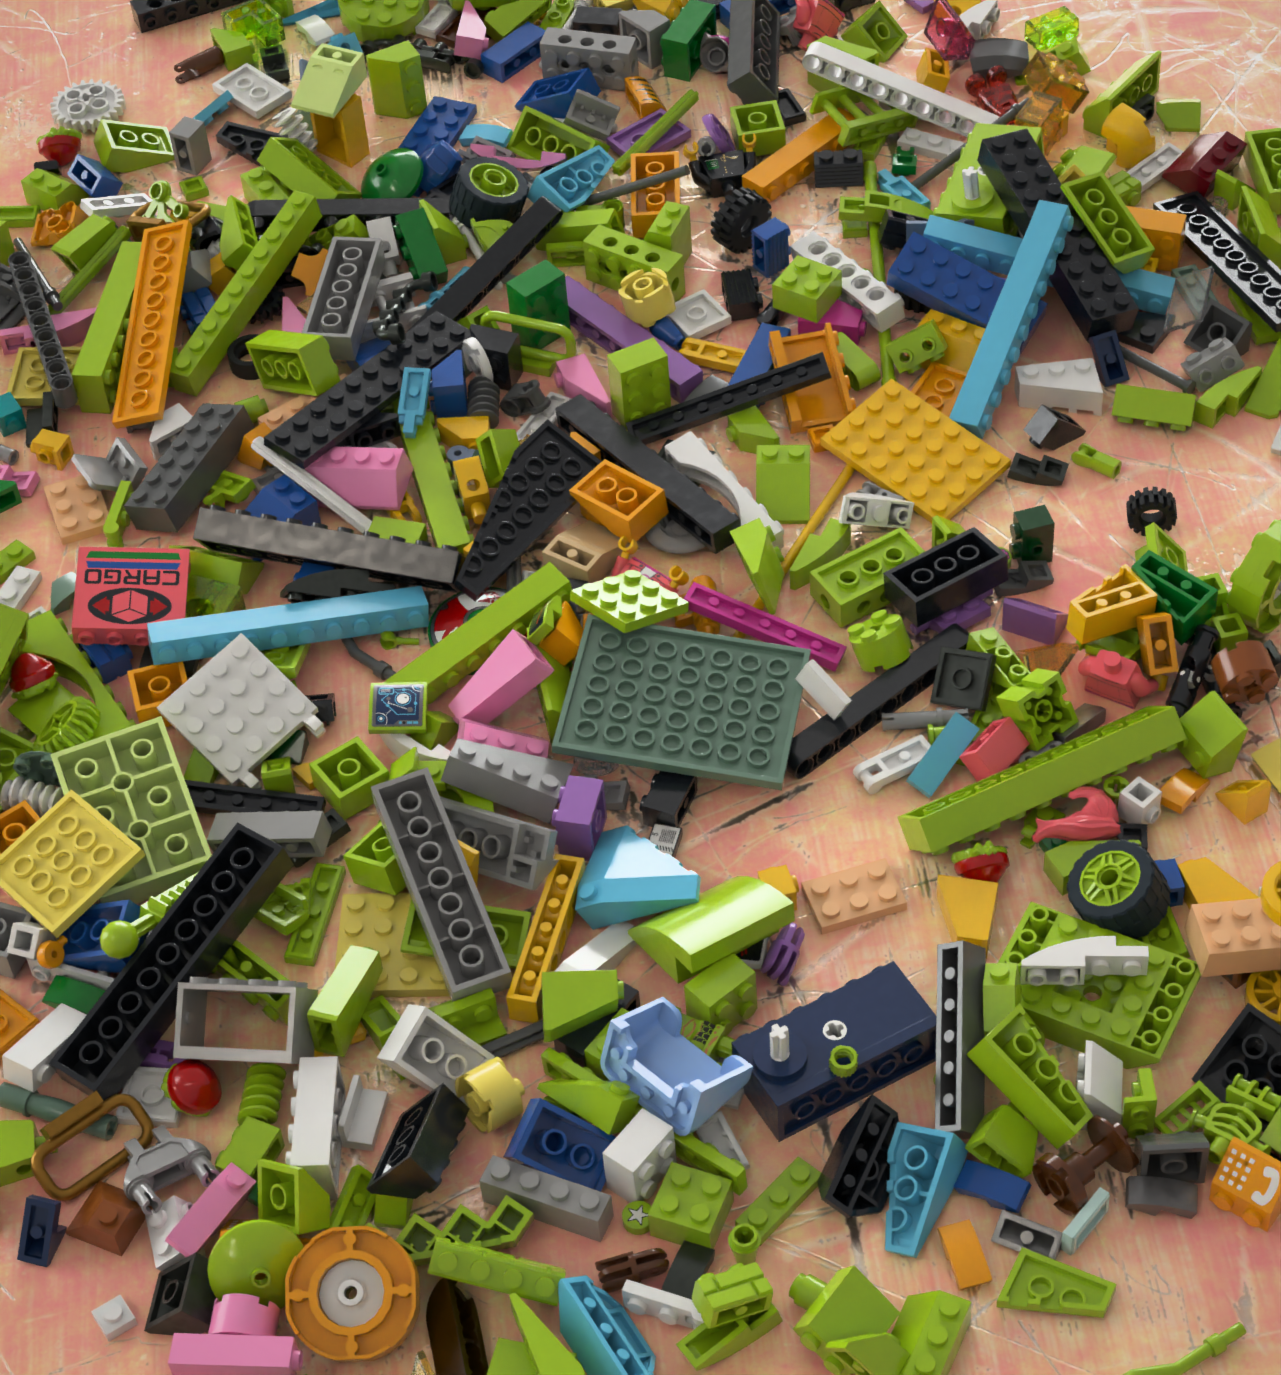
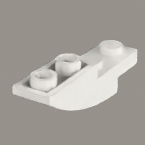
M986 0L971 7L958 16L945 30V53H948L949 66L953 67L956 61L962 58L964 50L969 45V41L983 39L985 35L989 34L991 26L1000 17L998 0Z
M1097 936L1063 942L1047 947L1021 961L1020 982L1021 984H1031L1034 986L1043 984L1073 986L1084 985L1085 975H1147L1148 946H1116V936Z

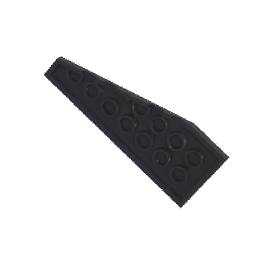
M547 419L514 451L454 586L476 602L578 502L570 495L569 490L602 461Z

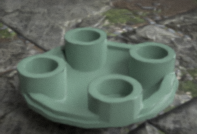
M29 751L15 758L13 768L25 780L32 779L35 784L40 781L45 786L49 784L61 786L50 755L51 753Z

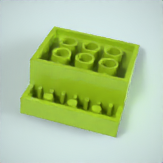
M737 876L700 893L699 902L666 910L630 928L628 935L679 984L704 971L714 962L732 953L736 955L759 941L778 933L780 928L794 922V903L783 893L759 879L749 876Z

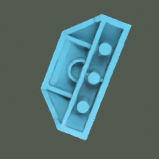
M587 1275L560 1279L558 1282L560 1332L573 1353H577V1359L587 1375H654L656 1356L624 1307L606 1291L593 1285L594 1281Z

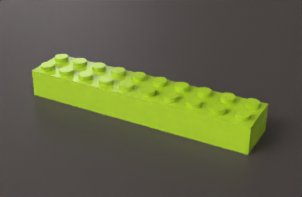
M1146 706L897 818L909 850L921 851L922 854L932 853L933 856L950 850L949 845L955 842L959 844L969 842L975 839V834L982 830L990 832L1000 828V822L1010 819V821L1023 818L1027 815V810L1033 807L1035 809L1047 807L1052 804L1051 799L1061 796V798L1068 797L1069 792L1076 790L1082 785H1096L1102 782V777L1109 773L1117 775L1127 771V765L1147 762L1153 759L1152 754L1161 751V753L1172 751L1178 747V742L1186 739L1175 706Z

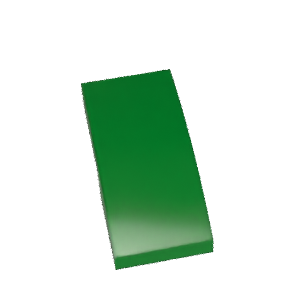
M56 975L42 1003L53 1008H57L63 1003L87 1015L105 990L82 981Z

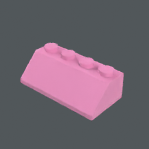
M334 446L307 466L305 470L356 509L400 510L414 467L403 448ZM316 499L318 507L328 508L326 505H324L322 502Z

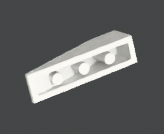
M627 921L610 925L564 960L554 972L614 970L637 945L628 935V930L634 927V925Z

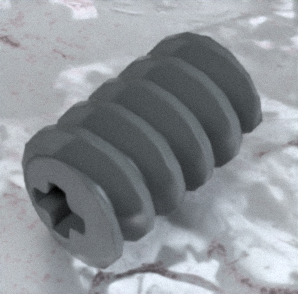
M475 377L468 385L466 416H489L490 428H496L499 424L500 388L487 377Z

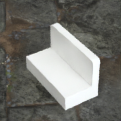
M353 1075L338 1123V1131L342 1147L373 1151L389 1096L387 1091L363 1088L360 1075Z

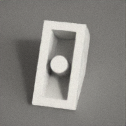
M180 403L166 409L163 419L156 420L149 442L153 458L156 461L163 456L172 441L177 438L185 425L193 417Z

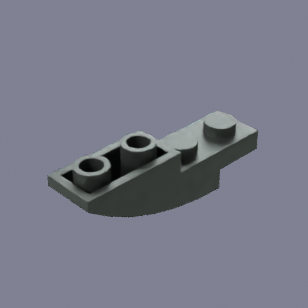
M337 569L322 571L299 578L287 584L280 592V597L287 598L291 603L392 590L395 589V585L368 581L369 570Z

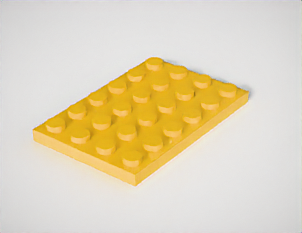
M892 378L820 438L821 446L876 485L904 497L906 501L914 502L913 511L930 523H932V517L936 515L951 520L1011 467V460Z

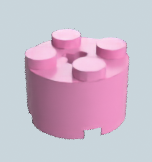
M237 1293L225 1294L222 1297V1301H219L218 1298L214 1301L208 1334L276 1336L281 1310L271 1301H269L268 1307L259 1304L260 1297Z

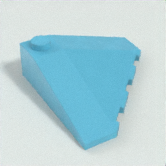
M628 825L601 833L579 882L575 910L593 930L699 902L701 877L692 870L687 871L683 868L680 861L668 853L664 855L654 843L645 837L640 838L637 836L636 832Z

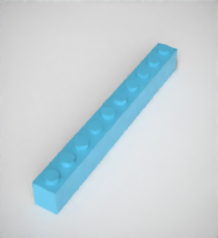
M1043 200L1038 201L949 416L950 419L978 438L983 439L986 430H989L992 425V415L995 407L998 408L1001 403L1004 385H1008L1010 381L1011 368L1019 359L1020 346L1028 337L1029 324L1037 315L1038 302L1046 293L1047 280L1055 271L1057 256L1059 253H1062L1066 234L1073 227L1074 218L1071 216L1068 205Z
M934 215L929 216L923 233V237L975 265L1004 275L1009 274L1023 238ZM1113 267L1139 310L1166 315L1176 278L1143 269L1123 274ZM1048 278L1047 286L1053 287L1052 283Z
M414 586L147 623L148 641L153 665L214 657L240 633L260 651L380 634L384 631L394 632L428 627L429 606L422 586Z

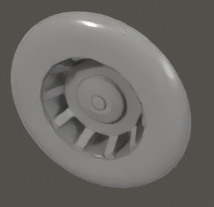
M667 515L645 534L647 540L654 547L668 553L685 554L706 547Z

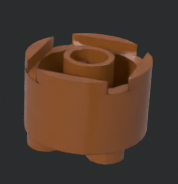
M1241 641L1235 643L1237 648L1229 652L1227 647L1218 652L1211 661V667L1224 702L1227 704L1249 701L1251 704L1259 703L1265 699V693L1270 691L1279 682L1270 655L1264 644L1260 641Z

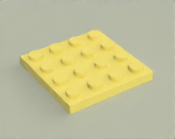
M71 789L0 855V888L43 927L48 929L53 936L58 938L146 854L137 844Z
M388 893L343 894L335 968L350 945L370 947L379 951L383 970L371 998H376L380 995L384 997L450 996L435 957L400 951L411 902L409 893H398L396 896Z

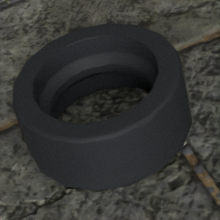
M259 334L239 337L228 347L229 365L232 373L238 378L245 380L260 379L253 361L240 360V358L249 354L245 343Z

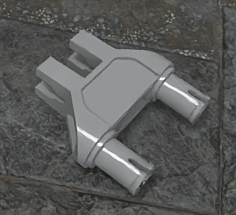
M164 1125L152 1129L153 1136L158 1142L151 1148L144 1150L136 1138L124 1142V1147L129 1153V1156H127L129 1165L123 1184L124 1193L129 1200L137 1201L146 1215H153L148 1206H151L155 1213L162 1207V1201L155 1194L156 1191L192 1174H196L202 1185L208 1187L211 1183L207 1178H210L213 1182L220 1174L211 1163L210 1151L203 1144L191 1139L173 1137Z

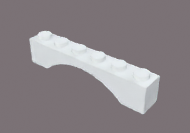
M689 431L664 446L666 460L676 470L687 475L690 481L706 485L719 492L730 502L738 514L741 526L760 518L764 527L770 525L776 540L772 542L773 547L778 546L779 549L784 547V529L781 524L769 517L764 505L758 504L753 499L750 490L747 487L743 488L738 483L737 477L731 470L727 471L724 468L718 455H712L702 438H697Z

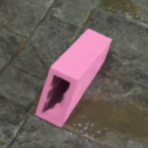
M512 629L448 705L455 715L453 720L458 725L461 718L489 724L550 676L554 671L553 667L535 644L529 642L527 637Z
M174 1333L168 1365L172 1375H296V1371H301L303 1366V1352L298 1350L295 1338L292 1336Z

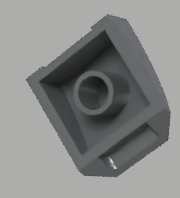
M987 38L969 41L970 62L977 86L1024 74L1029 61L1027 42L1008 38Z

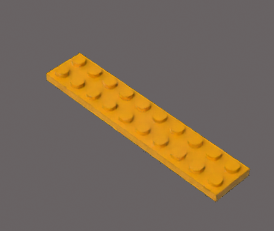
M188 219L144 229L112 423L117 429L163 419L193 226Z

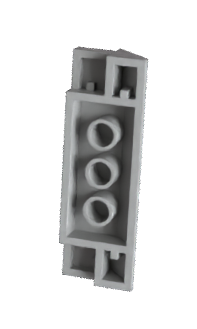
M440 797L456 838L480 852L478 874L529 890H536L559 860L553 859L558 831Z

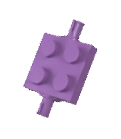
M993 589L919 627L910 624L912 633L917 635L926 629H932L940 633L954 623L966 629L991 616V607L983 599L993 595Z

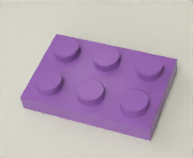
M661 108L607 137V145L611 146L610 149L622 156L666 111ZM677 121L646 153L666 152L691 138V129Z

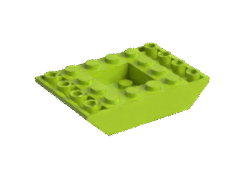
M1030 902L998 963H1017L1019 976H1021V961L1047 947L1081 938L1116 936V946H1148L1149 951L1147 975H1085L1084 985L1073 986L1021 984L1020 1004L1044 1033L1045 1038L1085 1053L1086 1040L1093 1041L1122 1060L1123 1068L1125 1069L1159 1063L1201 978L1197 962ZM1087 993H1096L1100 996V998L1095 1001H1091L1086 999L1084 995Z

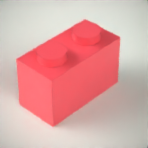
M1006 717L993 721L959 758L974 778L980 781L1018 762L1020 756L1023 755L1022 752L1030 743L1011 717Z

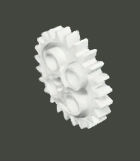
M90 79L89 83L81 80L79 85L73 82V87L65 86V92L58 91V96H54L53 102L50 103V111L55 124H58L59 127L63 126L65 129L82 130L83 134L89 129L94 133L101 119L119 121L118 116L124 115L123 110L126 109L122 89H118L117 84L111 85L110 81L103 84L102 79L96 83L93 79Z

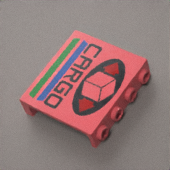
M79 546L71 627L73 642L83 645L109 644L118 646L129 644L148 646L147 623L186 618L188 574L191 573L190 549Z

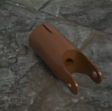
M213 46L176 64L174 71L185 72L178 75L175 81L182 84L224 65L225 61L220 49L217 46Z

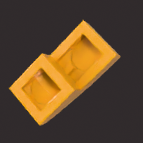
M1183 768L1161 787L1162 796L1160 804L1182 814L1191 801L1196 802L1210 785V780L1207 778L1203 779L1201 775Z
M970 1219L937 1228L946 1259L950 1261L959 1291L992 1281L989 1267Z

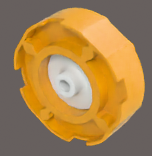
M369 1226L332 1227L311 1238V1241L293 1258L285 1277V1313L294 1333L315 1353L337 1362L375 1361L398 1348L414 1328L420 1313V1275L408 1252L386 1233ZM353 1289H357L356 1297L350 1299L349 1293Z

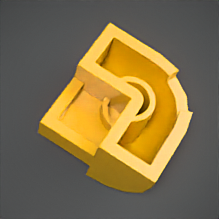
M1125 103L1119 104L1110 112L1102 126L1101 135L1107 138L1106 149L1117 156L1116 165L1131 169L1155 152L1156 142L1155 136L1150 135L1144 123L1146 118Z

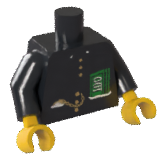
M745 133L742 135V145L746 152L742 149L717 153L710 156H699L698 160L696 158L699 148L698 144L695 141L693 142L694 151L692 152L687 149L685 144L683 155L690 159L688 165L693 182L702 189L708 190L713 198H725L728 194L732 196L733 190L739 191V188L742 187V175L756 166V152H753V148L756 146V135L753 133L752 142H746Z

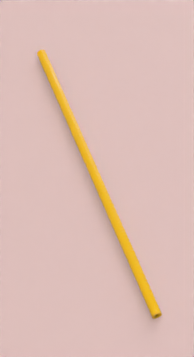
M846 464L784 557L785 561L781 562L784 571L783 579L790 570L809 534L815 532L854 473L855 469L850 465ZM759 596L752 607L763 610L765 605ZM736 630L732 637L744 639L747 634Z

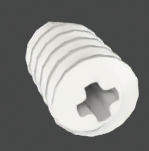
M289 107L272 118H278L279 120L274 125L275 128H284L280 132V136L288 135V138H296L312 152L317 149L315 146L318 144V140L310 139L313 136V132L305 131L308 128V123H300L303 120V115H295L298 109Z
M18 776L14 781L8 780L4 783L0 794V805L2 809L8 810L26 800L41 818L64 797L61 787L55 789V786L51 784L45 787L43 782L39 781L35 784L32 779L25 781L23 777Z

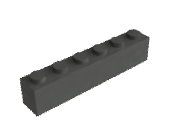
M964 940L937 945L935 1129L955 1133L960 1139H970L984 1117L985 1074L966 1054L985 1037L983 979L986 964V948Z

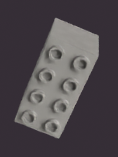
M190 977L189 983L178 982L173 1058L299 1064L300 1057H314V1043L307 1013L318 996V990L308 989V983L287 980L267 981L261 979L238 980L234 978L210 979L207 977ZM207 992L290 995L286 1051L204 1047Z

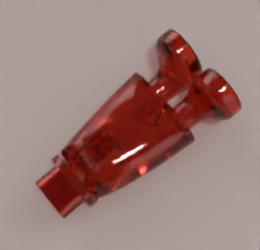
M997 65L992 67L987 73L986 81L981 74L976 73L969 76L965 82L966 91L977 98L978 105L983 110L999 117L1008 112L1014 103L1019 104L1011 86L1005 83L1007 71L1003 66ZM1024 115L1020 118L1016 117L1006 125L1027 126L1025 123L1026 118Z

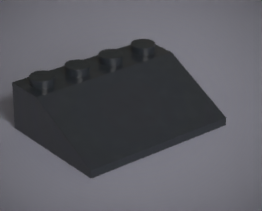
M1247 1003L1191 1079L1195 1083L1200 1080L1223 1103H1229L1225 1101L1226 1088L1232 1084L1233 1079L1238 1073L1243 1074V1079L1250 1082L1252 1080L1258 1081V1089L1263 1090L1266 1086L1272 1088L1273 1093L1281 1096V1025L1249 1003ZM1258 1117L1262 1122V1132H1264L1270 1122Z

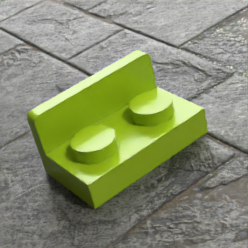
M1151 1068L1138 1069L1137 1080L1131 1083L1132 1097H1125L1123 1099L1121 1125L1126 1129L1128 1138L1136 1139V1135L1153 1133L1157 1096Z

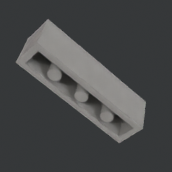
M323 811L216 813L207 842L212 851L215 852L238 822L284 847L290 858L324 857L333 829Z
M495 1155L490 1159L479 1180L483 1202L498 1207L504 1197L508 1195L533 1212L535 1220L598 1242L602 1241L614 1217L611 1195Z

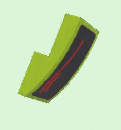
M554 596L532 618L527 633V640L537 645L554 629V623L562 616V600L560 596Z

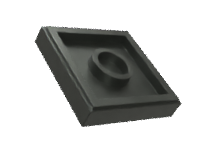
M941 647L930 702L986 712L997 656L990 653Z

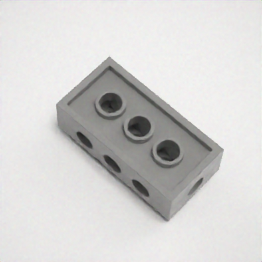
M547 27L540 41L543 79L589 67L600 88L625 91L624 78L639 76L636 37Z

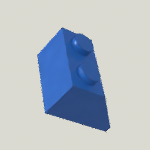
M456 350L432 369V381H430L428 394L429 397L434 396V400H430V406L433 415H437V418L467 417V386L462 350Z

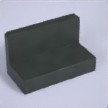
M51 391L43 392L42 408L27 410V448H30L32 440L36 438L42 429L58 432V407L54 402Z

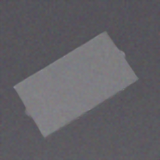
M1213 266L1198 271L1193 270L1191 273L1176 277L1163 329L1165 333L1181 328L1185 329L1188 326L1203 322L1215 270Z

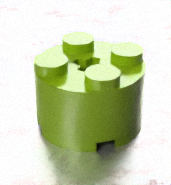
M886 610L874 612L871 615V619L863 623L854 624L847 630L849 641L861 669L865 672H876L874 667L883 666L884 670L895 667L911 655L909 649L913 650L912 642L901 616L887 614Z

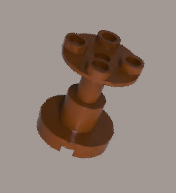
M1095 1115L1087 1122V1132L1093 1146L1083 1154L1073 1152L1064 1160L1055 1154L1045 1153L1035 1161L1036 1164L1033 1166L1032 1171L1039 1188L1045 1196L1051 1193L1058 1200L1053 1205L1061 1212L1073 1216L1084 1207L1088 1201L1084 1186L1095 1178L1094 1170L1105 1161L1123 1173H1129L1139 1165L1138 1157L1126 1140L1128 1139V1133L1120 1123L1115 1122L1112 1125L1106 1119Z

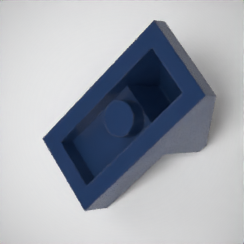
M1116 330L1088 338L1095 359L1094 363L1098 377L1103 386L1108 387L1130 380Z
M37 1195L26 1197L17 1260L43 1267L50 1265L67 1230L66 1226L58 1224L61 1201Z

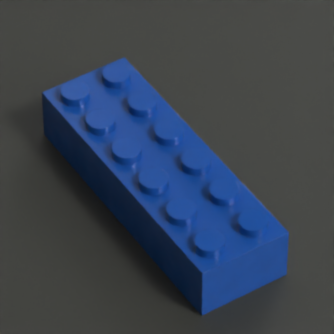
M914 231L887 275V285L933 310L985 329L1005 284V280ZM1041 299L1038 302L1037 315L1029 324L1028 337L1020 346V355L1045 316L1048 303Z

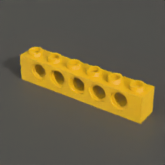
M555 854L554 859L559 861L548 874L506 996L509 1018L512 1020L536 1023L541 1020L542 972H554L559 966L577 912L575 905L578 885L586 869L584 858Z

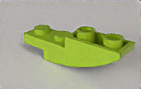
M865 190V198L840 196L838 220L878 223L882 222L886 209L929 219V216L933 215V211L901 196Z

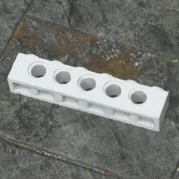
M812 231L790 245L793 260L799 255L842 270V294L838 299L862 310L863 319L879 332H884L905 318L903 298L898 293H893L888 289L884 282H879L875 279L870 271L862 269L854 259H849L840 248H835L831 245L826 237H821Z

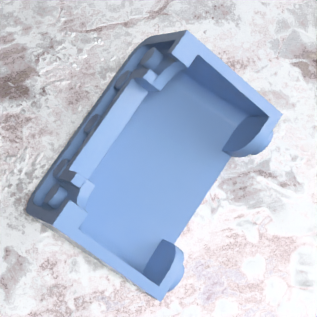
M661 997L610 1020L600 1065L604 1075L610 1081H621L629 1085L630 1090L640 1096L638 1103L642 1107L671 1125L676 1134L686 1136L701 1127L748 1083L753 1066L738 1055L727 1057L723 1061L722 1066L680 1034L682 1015L679 1009L666 998Z

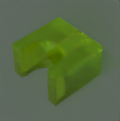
M191 575L189 578L186 618L246 610L241 586L196 575Z

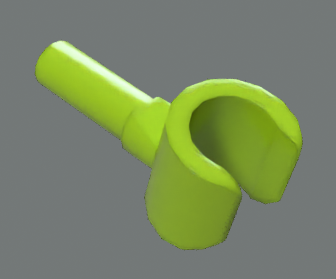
M391 631L380 633V643L385 650L394 649L397 645L401 644L419 645V638L395 637L394 632Z

